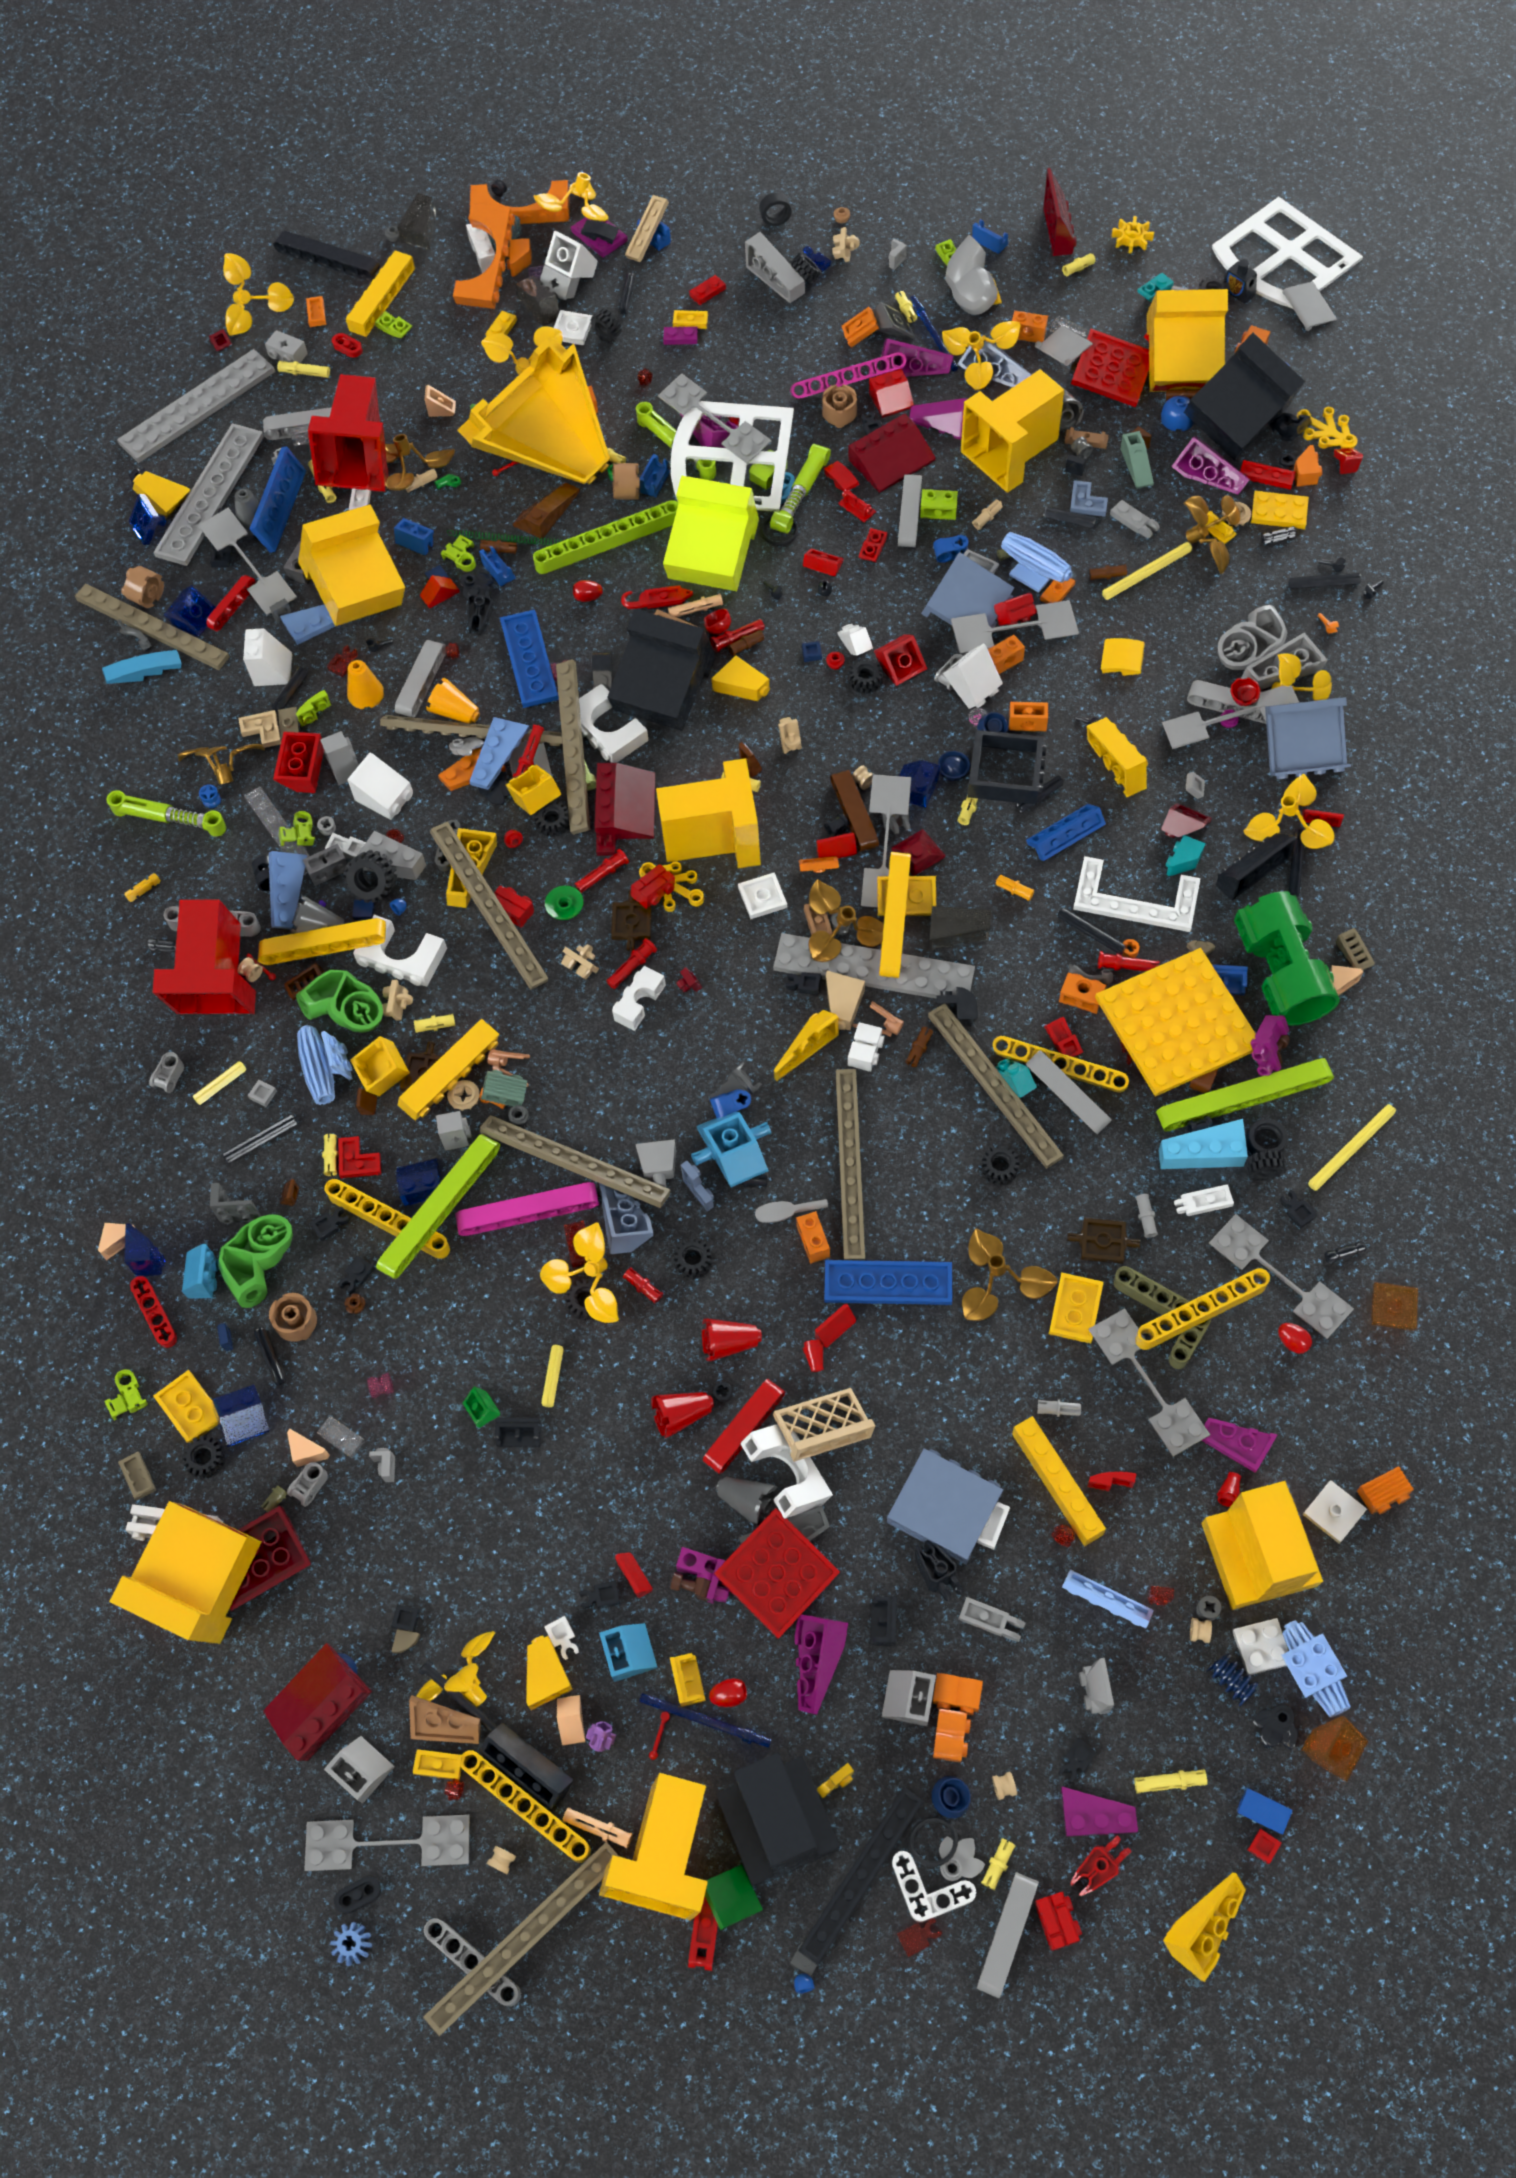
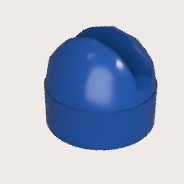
M401 898L394 899L390 902V908L396 915H400L406 910V902Z
M801 1973L795 1978L794 1987L796 1994L806 1993L815 1989L813 1980L808 1974Z

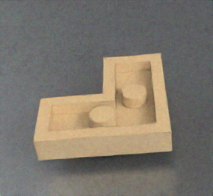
M275 710L239 718L243 737L260 734L264 748L281 744Z

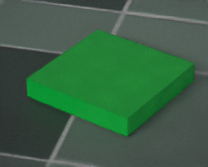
M743 1865L706 1880L708 1883L705 1897L720 1930L763 1910Z

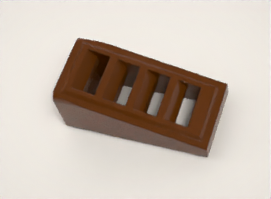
M742 742L739 743L740 759L746 758L749 776L754 777L762 771V767L751 750Z
M315 963L284 983L292 1000H295L296 994L309 984L308 978H311L313 981L316 979V974L320 976L325 973L322 967ZM293 985L297 986L298 991L295 992Z

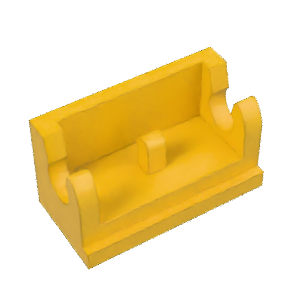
M690 1653L671 1657L670 1662L681 1707L706 1701L696 1656Z

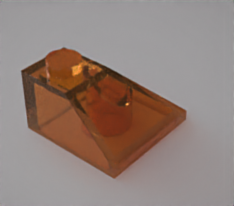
M1340 1716L1314 1728L1306 1739L1302 1750L1315 1763L1347 1782L1368 1740L1346 1717Z

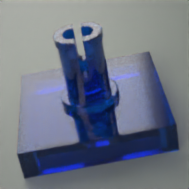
M138 494L129 523L142 544L150 545L156 526H164L166 518L163 514H157L145 494Z

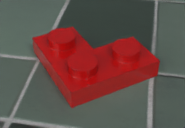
M359 1136L338 1138L339 1176L341 1179L381 1174L380 1153L361 1154Z

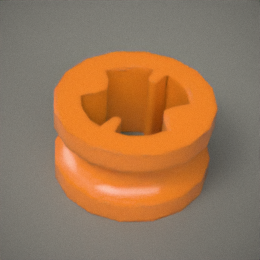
M1133 939L1125 940L1123 944L1126 946V949L1121 955L1129 958L1137 957L1139 951L1138 942ZM1127 947H1131L1133 952H1129V949H1127Z

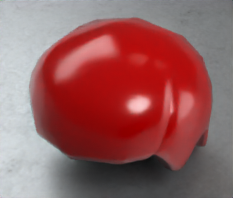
M727 609L716 610L704 618V626L711 634H722L731 625V617Z
M1250 677L1245 679L1237 678L1231 684L1230 693L1237 705L1250 706L1259 700L1261 689L1259 684Z

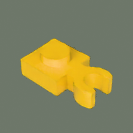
M847 1763L833 1774L829 1780L819 1786L817 1792L824 1798L839 1785L842 1788L853 1780L851 1776L854 1774V1770Z

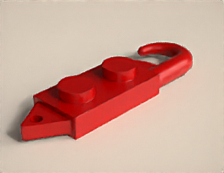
M681 585L648 589L642 592L639 596V601L628 602L626 600L627 596L632 594V591H628L622 595L621 603L628 609L646 607L650 609L683 604V601L693 596V591L681 588Z

